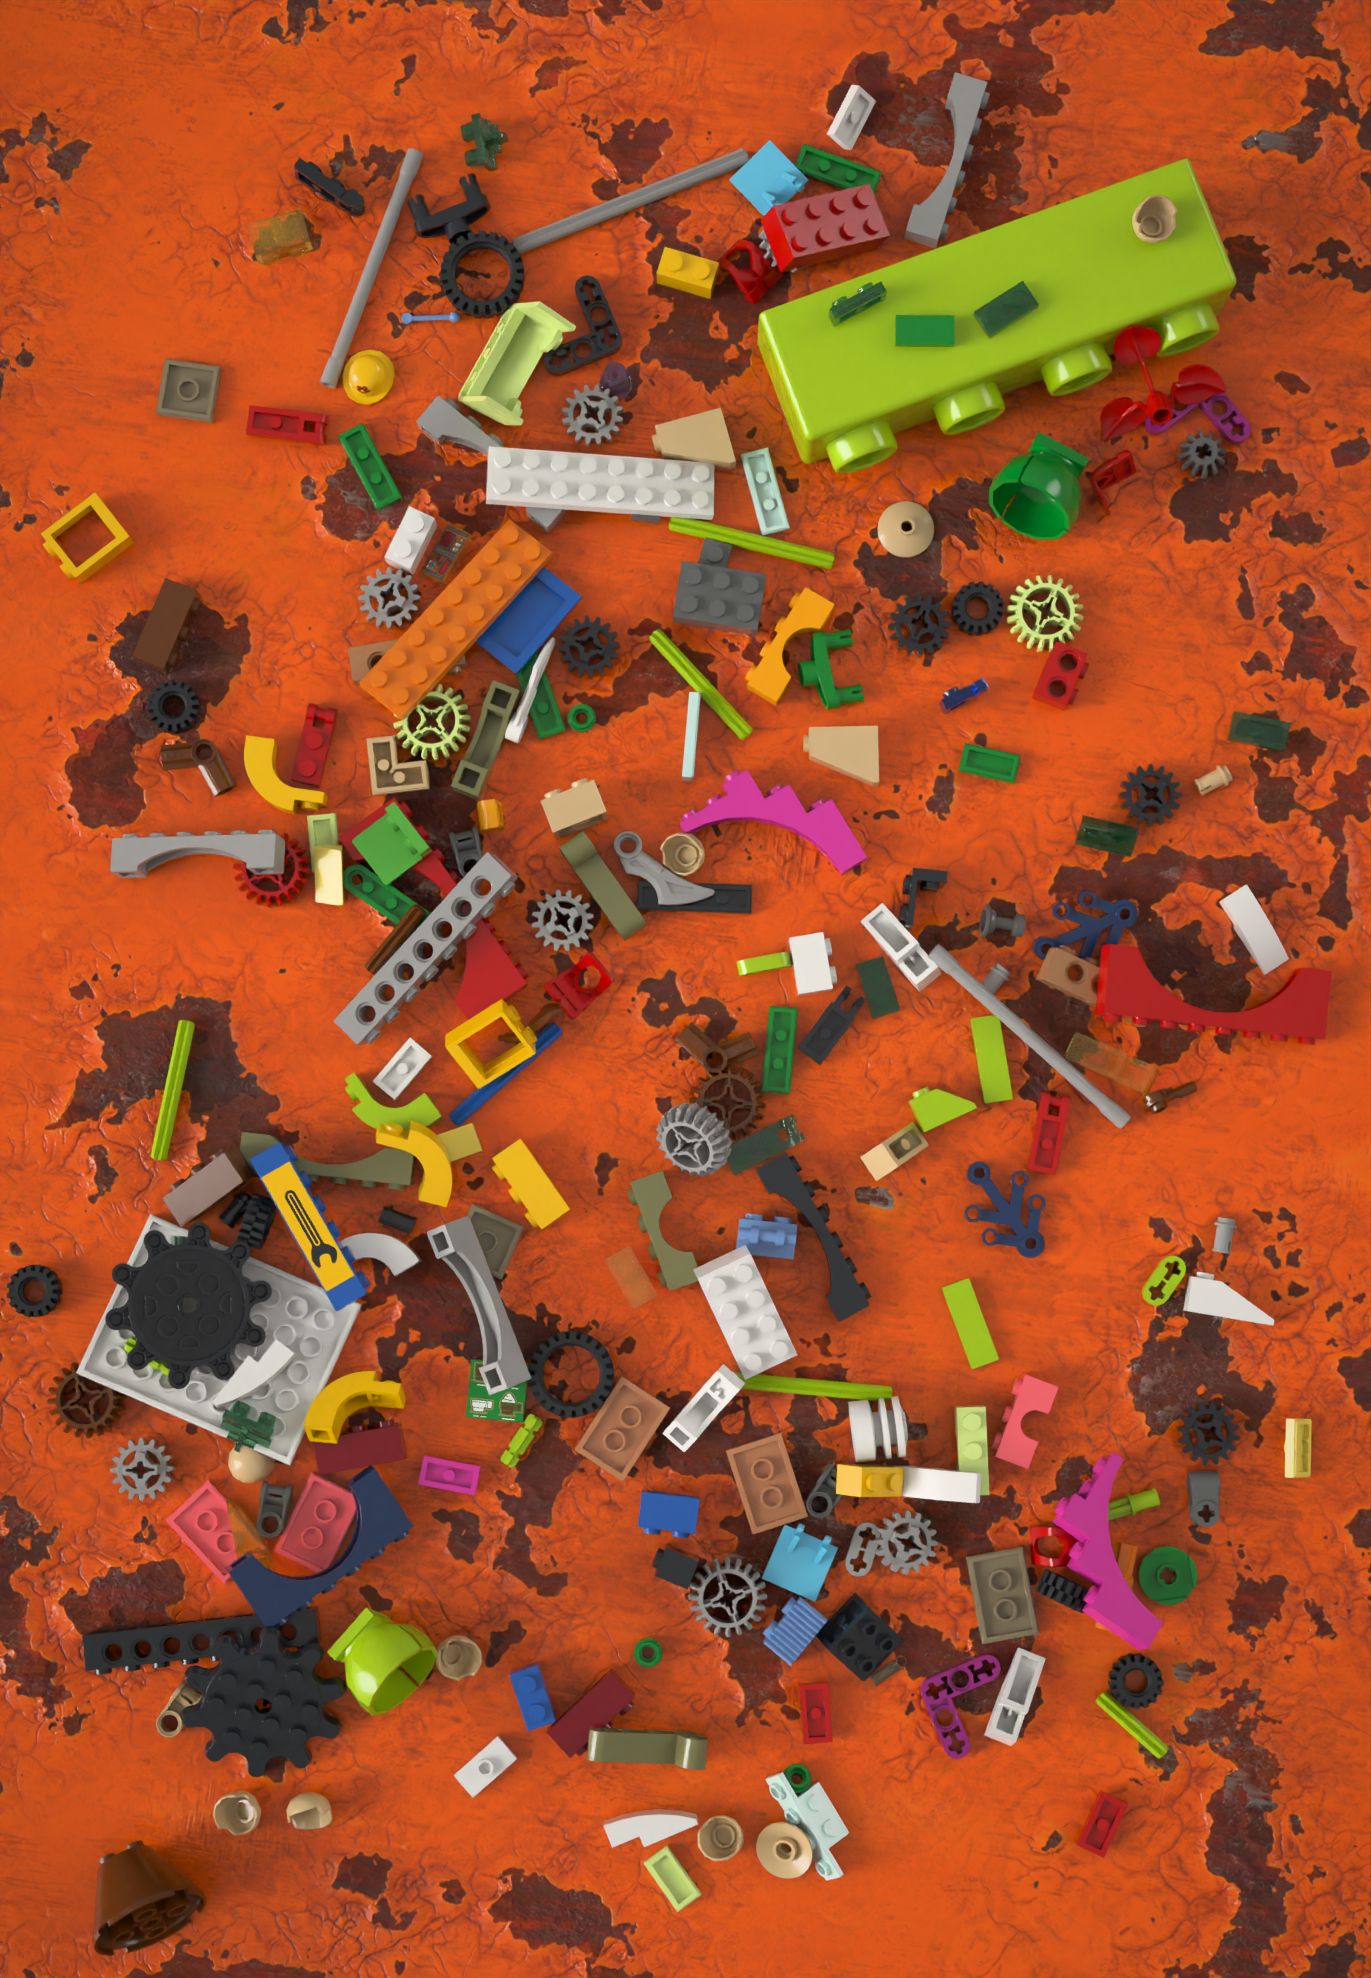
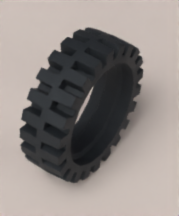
M479 231V234H474V232L467 233V237L461 236L457 239V243H452L449 246V251L445 252L443 256V263L441 262V281L444 292L450 303L458 311H463V314L467 316L471 314L474 315V318L481 319V316H485L486 319L492 318V315L495 314L500 316L504 310L518 301L520 293L523 291L525 274L521 256L515 246L508 242L507 238L502 235L499 237L495 232H490V234H486L485 231ZM477 249H490L499 253L507 261L510 268V280L506 289L498 297L488 301H476L467 297L458 288L455 281L456 268L460 260L467 253Z
M561 1332L547 1338L536 1349L529 1365V1373L532 1378L529 1380V1384L535 1399L547 1411L558 1416L574 1418L595 1411L605 1402L613 1387L614 1366L610 1354L597 1339L582 1332ZM565 1346H579L589 1351L596 1359L600 1369L599 1383L595 1392L587 1399L577 1403H567L554 1398L547 1390L543 1380V1367L548 1357L556 1349Z

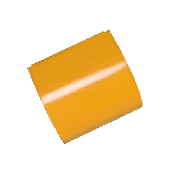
M496 799L477 802L480 832L504 830L502 803Z

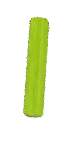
M1103 1691L1097 1697L1096 1703L1154 1756L1161 1759L1167 1753L1168 1746L1107 1691Z

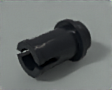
M242 1190L238 1194L235 1193L233 1195V1201L219 1216V1219L230 1228L235 1227V1224L246 1212L252 1198Z
M392 1205L390 1208L384 1206L378 1222L383 1224L382 1227L387 1225L410 1235L417 1218L394 1210Z

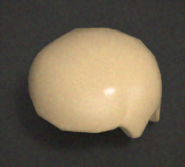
M1153 195L1144 199L1137 206L1132 217L1133 230L1137 237L1151 244L1164 242L1176 228V206L1169 198L1161 195Z
M679 832L670 835L660 847L663 854V864L675 875L688 876L696 873L705 860L703 844L693 834Z
M237 1443L229 1453L228 1467L232 1476L242 1483H253L264 1480L270 1475L275 1467V1459Z
M450 1636L440 1642L436 1648L438 1655L435 1660V1666L445 1677L459 1681L463 1677L474 1676L482 1664L481 1650L473 1640L466 1636Z
M244 1790L231 1791L217 1801L214 1806L213 1817L218 1829H226L233 1836L252 1832L260 1823L261 1807L255 1796Z
M315 1792L299 1794L291 1799L286 1809L288 1822H291L292 1819L295 1829H317L327 1826L332 1822L330 1802L325 1796Z
M727 1815L709 1818L697 1834L699 1849L705 1857L713 1861L731 1859L739 1852L744 1842L741 1826L736 1819Z

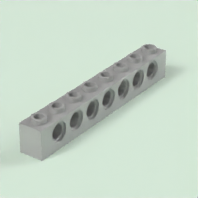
M487 852L336 1017L334 1022L357 1045L372 1044L381 1034L379 1029L386 1022L388 1024L391 1023L400 1014V1006L405 1001L408 1003L419 993L418 987L424 980L426 982L431 980L439 970L437 966L443 959L447 961L458 950L456 945L462 938L465 940L469 938L477 929L475 924L482 917L487 918L495 910L496 905L494 903L501 896L506 897L515 888L514 881L518 876L494 853ZM488 880L491 884V890L484 896L480 891V885L483 881ZM469 901L472 911L465 917L461 913V906L464 902ZM449 922L452 926V934L445 938L442 934V927L445 923ZM427 943L433 947V954L428 959L423 955V947ZM408 964L414 969V975L409 980L405 978L403 973L404 968ZM389 985L395 991V995L390 1001L386 999L384 994L385 989ZM370 1006L374 1008L376 1013L374 1020L371 1022L367 1020L365 1015L367 1008Z

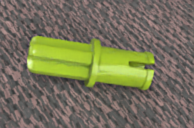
M1152 1488L1151 1490L1134 1495L1127 1493L1126 1497L1109 1502L1108 1520L1129 1514L1136 1516V1512L1160 1506L1156 1489Z

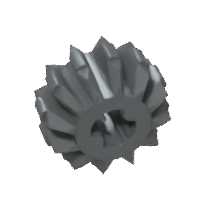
M1202 430L1197 431L1196 437L1188 434L1186 442H1181L1179 445L1182 453L1178 454L1177 459L1186 461L1181 467L1183 471L1188 468L1192 469L1190 473L1191 478H1194L1197 472H1200L1202 479L1207 478L1208 472L1214 476L1218 473L1217 467H1223L1225 464L1221 457L1227 451L1224 448H1218L1223 442L1221 438L1216 441L1212 440L1214 436L1213 431H1210L1207 437H1204ZM1200 450L1206 452L1204 459L1198 457Z

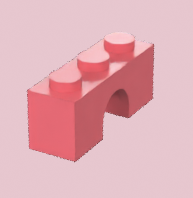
M1024 1373L1021 1379L1016 1378L1011 1390V1394L1015 1395L1011 1406H1005L1001 1421L1005 1422L1001 1433H995L991 1444L995 1457L1026 1469L1029 1468L1038 1441L1024 1435L1021 1430V1420L1027 1412L1033 1410L1049 1414L1059 1387Z

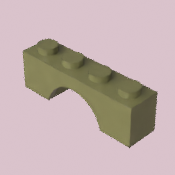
M494 680L492 681L482 706L475 734L466 754L460 761L451 784L453 791L480 801L505 739L508 724L520 701V690Z
M663 1170L630 1182L632 1188L628 1189L627 1192L632 1206L638 1205L642 1214L637 1217L642 1233L648 1232L652 1243L647 1244L652 1261L658 1259L662 1270L657 1271V1275L662 1288L668 1286L669 1291L697 1282L698 1279L693 1269L698 1266L693 1252H683L674 1249L664 1240L660 1231L659 1220L661 1212L672 1199Z

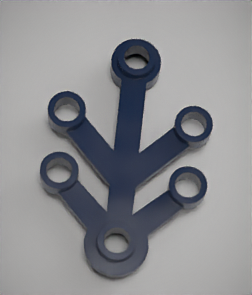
M1084 890L1078 895V903L1084 908L1095 907L1108 914L1096 919L1071 909L1064 902H1057L1052 906V915L1059 920L1068 919L1081 926L1052 939L1048 936L1037 937L1032 944V951L1038 958L1044 960L1047 953L1041 952L1043 944L1048 943L1050 948H1059L1060 945L1066 946L1086 937L1080 953L1076 957L1080 959L1091 958L1102 929L1112 925L1106 943L1100 946L1099 953L1101 956L1103 945H1117L1123 929L1135 923L1138 917L1136 905L1127 899H1120L1111 903L1096 897L1091 891ZM1086 894H1090L1092 897L1089 904H1084L1082 901L1083 896ZM1059 906H1064L1066 909L1062 916H1058L1056 913ZM1122 909L1128 910V916L1125 919H1121L1119 915Z
M983 1162L972 1163L967 1169L968 1180L972 1184L980 1185L999 1212L980 1209L977 1205H969L964 1210L965 1219L969 1222L980 1220L1010 1225L1016 1235L999 1234L995 1229H985L981 1234V1240L985 1245L1000 1244L1017 1248L1022 1256L1027 1258H1034L1040 1255L1045 1246L1044 1238L1038 1232L1041 1210L1046 1205L1044 1197L1039 1194L1029 1197L1027 1204L1030 1213L1027 1228L1019 1219L1023 1190L1029 1180L1028 1175L1023 1171H1016L1011 1175L1012 1191L1010 1204H1008L991 1181V1172L988 1165ZM976 1168L984 1170L983 1178L978 1179L974 1176ZM1017 1174H1021L1025 1178L1022 1185H1017L1014 1182ZM1035 1197L1039 1198L1042 1202L1041 1207L1038 1209L1033 1208L1031 1205V1201ZM970 1208H975L978 1211L977 1218L971 1219L968 1217V1210ZM989 1231L995 1234V1240L991 1243L985 1240V1234ZM1028 1238H1033L1036 1242L1033 1249H1028L1025 1245V1241Z

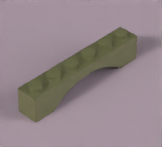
M242 1132L240 1152L254 1173L257 1174L250 1159L280 1141L272 1135ZM384 1148L373 1156L358 1162L342 1165L316 1163L298 1155V1160L295 1161L299 1171L305 1170L311 1181H319L320 1176L331 1177V1183L348 1184V1179L360 1180L359 1186L376 1188L377 1182L388 1183V1189L405 1191L406 1185L413 1186L416 1157L404 1150Z

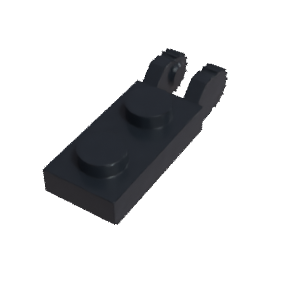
M299 158L295 163V178L339 209L351 214L354 218L363 215V212H365L364 199L356 190H346L345 186L334 177L330 179L322 174V170L313 162L309 161L306 163Z
M847 985L834 1003L831 1002L797 1048L819 1065L822 1064L854 1020L853 1017L866 1001L862 996L857 998L848 1014L839 1008L840 1004L850 995L851 988Z

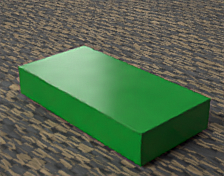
M896 315L895 346L954 347V316Z
M965 743L958 772L1014 784L1021 755Z

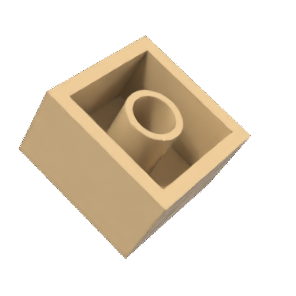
M584 778L572 783V788L561 792V789H556L544 795L546 799L541 800V804L555 840L608 819V814L595 780L588 782V779Z

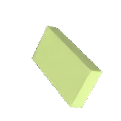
M336 813L307 816L312 873H315L314 846L339 845Z
M668 1845L644 1861V1865L677 1912L701 1896L700 1890Z

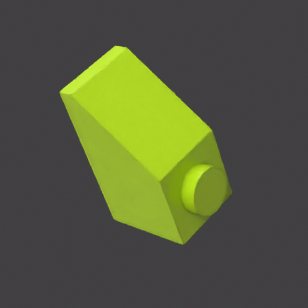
M928 1086L912 1093L914 1099L909 1101V1105L922 1133L977 1108L974 1102L939 1089L930 1091Z

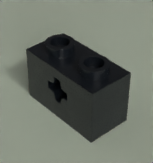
M666 1543L664 1549L658 1548L653 1560L652 1567L656 1568L655 1576L688 1589L698 1565L699 1556Z

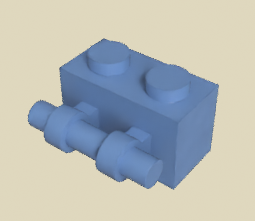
M746 1213L745 1219L739 1218L736 1249L746 1245L751 1255L794 1259L797 1225L791 1224L792 1218L774 1217V1222L762 1221L763 1215Z

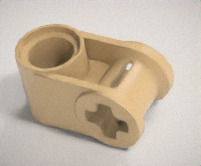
M185 1679L172 1694L168 1704L156 1720L158 1732L165 1737H173L184 1729L185 1725L181 1720L182 1710L187 1706L199 1703L202 1699V1695L190 1687ZM166 1715H173L177 1718V1729L170 1730L166 1728L164 1724Z

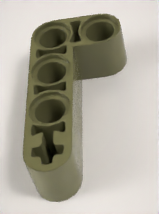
M583 831L559 847L564 858L624 941L648 925Z
M590 1728L587 1759L596 1762L675 1764L685 1769L704 1770L706 1769L708 1738L695 1732L681 1730Z

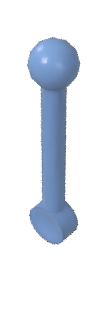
M456 311L444 315L412 316L410 313H404L401 319L405 325H410L414 321L451 320L456 323L460 320V314Z

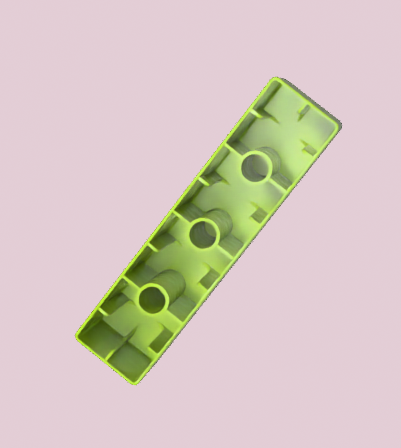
M1185 158L768 309L759 315L757 344L801 460L806 464H812L829 457L836 473L847 474L868 468L893 455L898 449L894 433L936 418L943 434H959L982 426L1000 416L1005 410L1001 394L1044 379L1051 396H1062L1082 390L1101 381L1113 370L1108 355L1114 354V340L1118 333L1126 327L1142 325L1154 328L1161 338V346L1156 353L1158 357L1174 356L1206 343L1220 331L1216 316L1221 312L1235 287L1236 277L1191 161ZM1153 195H1161L1169 198L1177 208L1175 216L1176 228L1164 242L1151 244L1137 237L1133 230L1132 217L1135 209L1144 199ZM896 315L954 316V347L895 346Z

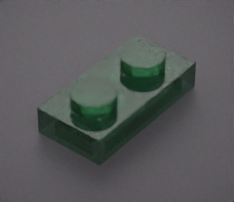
M1024 281L974 311L973 315L990 339L1037 309L1039 304Z
M871 282L865 284L858 289V294L850 298L843 296L834 301L829 310V319L835 327L884 301L887 291L883 283L879 282L873 285Z
M1234 711L1231 717L1227 741L1283 752L1285 751L1290 723Z
M1083 815L1075 844L1131 857L1139 828Z
M881 956L856 964L855 966L872 1019L900 1011L884 957Z

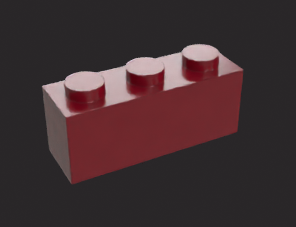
M394 1419L376 1422L377 1428L367 1430L365 1424L348 1427L349 1433L340 1434L337 1444L313 1442L319 1475L406 1459L407 1452L402 1423L394 1424Z
M611 1668L568 1708L556 1722L551 1724L546 1733L569 1758L575 1754L580 1757L588 1750L589 1729L611 1728L613 1726L611 1720L618 1713L623 1716L635 1705L632 1702L635 1698V1693Z

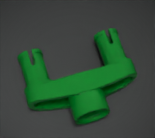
M850 629L825 633V631L812 633L810 641L811 660L798 662V676L801 686L815 685L826 710L839 708L843 704L864 701V693H860L863 690L861 684L842 688L834 686L828 657V650L852 647V637L849 638L851 635Z

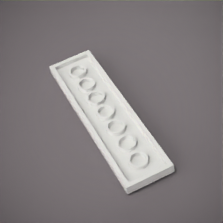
M489 446L486 504L712 520L714 516L715 464Z

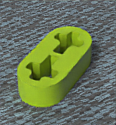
M790 952L770 954L736 962L739 976L769 972L792 966Z
M1167 1256L1159 1262L1142 1289L1143 1298L1147 1303L1161 1305L1169 1299L1186 1272V1265L1181 1258ZM1176 1261L1178 1263L1176 1268L1179 1270V1273L1171 1274L1166 1280L1164 1278L1168 1272V1269L1165 1267L1166 1263L1172 1264ZM1162 1281L1164 1283L1160 1289V1292L1163 1294L1162 1298L1155 1297L1152 1300L1150 1298L1152 1293L1149 1291V1288L1151 1286L1157 1287Z

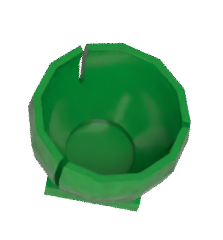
M1038 432L1028 453L1015 456L995 475L989 489V504L996 516L1001 518V522L1015 532L1036 540H1057L1066 534L1077 520L1081 507V489L1078 479L1089 458Z

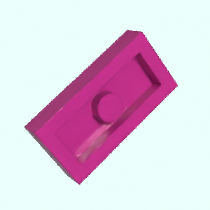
M424 1455L418 1485L476 1495L481 1466Z

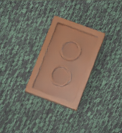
M622 1376L574 1450L621 1481H624L670 1407Z
M781 1432L726 1450L752 1534L808 1517Z

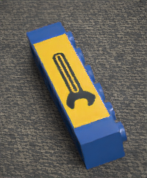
M279 1142L254 1156L250 1161L335 1311H340L369 1294L367 1287L370 1286V1283L363 1271L357 1272L352 1264L356 1259L348 1245L343 1247L338 1237L341 1235V1232L333 1220L329 1222L323 1213L327 1210L323 1200L319 1195L314 1197L309 1186L313 1184L305 1170L299 1171L295 1164L298 1157L290 1144L285 1146L283 1142Z

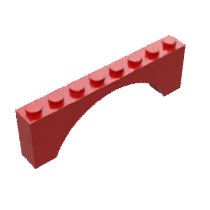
M394 797L338 837L357 863H365L367 861L352 843V840L387 813L385 808L395 802L425 842L430 838L421 824L415 827L409 817L413 813L404 800L398 803ZM435 847L431 849V853L410 869L427 877L447 896L461 880L454 870L449 873L442 865L446 859L439 849ZM469 901L464 902L461 906V913L466 917L472 911ZM488 918L480 919L475 924L477 927L476 931L466 939V968L460 989L454 999L468 1020L501 999L506 1002L528 986L525 981L529 977L520 963L514 966L508 957L512 954L511 950L503 939L499 942L496 941L491 934L496 929Z
M1107 944L1101 948L1095 1015L1104 1016V1021L1122 1022V1018L1132 1019V1024L1149 1026L1150 1021L1160 1022V1028L1177 1029V1025L1188 1026L1187 1031L1205 1032V1028L1215 1029V1034L1232 1036L1233 1031L1243 1032L1244 1038L1260 1039V1034L1270 1035V1041L1287 1042L1288 1038L1298 1039L1297 1044L1315 1045V1041L1325 1040L1331 971L1312 968L1294 969L1283 986L1264 1002L1240 1012H1213L1187 1004L1168 992L1149 971L1138 947Z

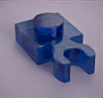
M984 678L960 690L957 686L942 694L944 699L941 700L939 705L944 714H947L970 701V699L984 693L989 687Z

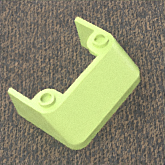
M540 301L510 305L502 315L459 393L458 401L504 425H522L524 420L520 418L522 409L520 408L521 401L518 400L519 395L543 352L557 349L563 340L562 333L574 331L576 326Z

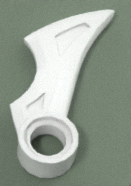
M553 637L548 640L533 667L529 683L517 712H514L508 724L505 739L519 743L528 722L527 715L535 698L538 684L556 644V639Z

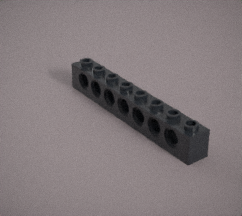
M318 1606L307 1607L302 1611L296 1609L287 1616L289 1619L284 1624L295 1626L297 1630L295 1638L285 1637L282 1632L283 1625L278 1627L282 1636L281 1644L285 1650L289 1647H297L298 1651L307 1643L315 1642L319 1644L322 1641ZM256 1613L87 1632L82 1636L85 1670H94L95 1675L112 1673V1668L123 1667V1671L127 1672L140 1670L141 1665L151 1663L152 1668H162L170 1666V1661L181 1660V1665L199 1663V1658L210 1657V1661H220V1657L215 1650L217 1638L225 1635L226 1631L232 1630L237 1633L239 1637L238 1644L241 1647L251 1648L258 1643L253 1634L256 1627L265 1628ZM198 1634H205L209 1638L210 1644L208 1648L203 1649L197 1645L196 1636ZM169 1637H175L179 1640L181 1647L178 1652H173L168 1648L167 1640ZM140 1641H147L151 1645L150 1655L140 1653L138 1649ZM111 1644H117L122 1648L121 1658L116 1659L110 1655L109 1648Z

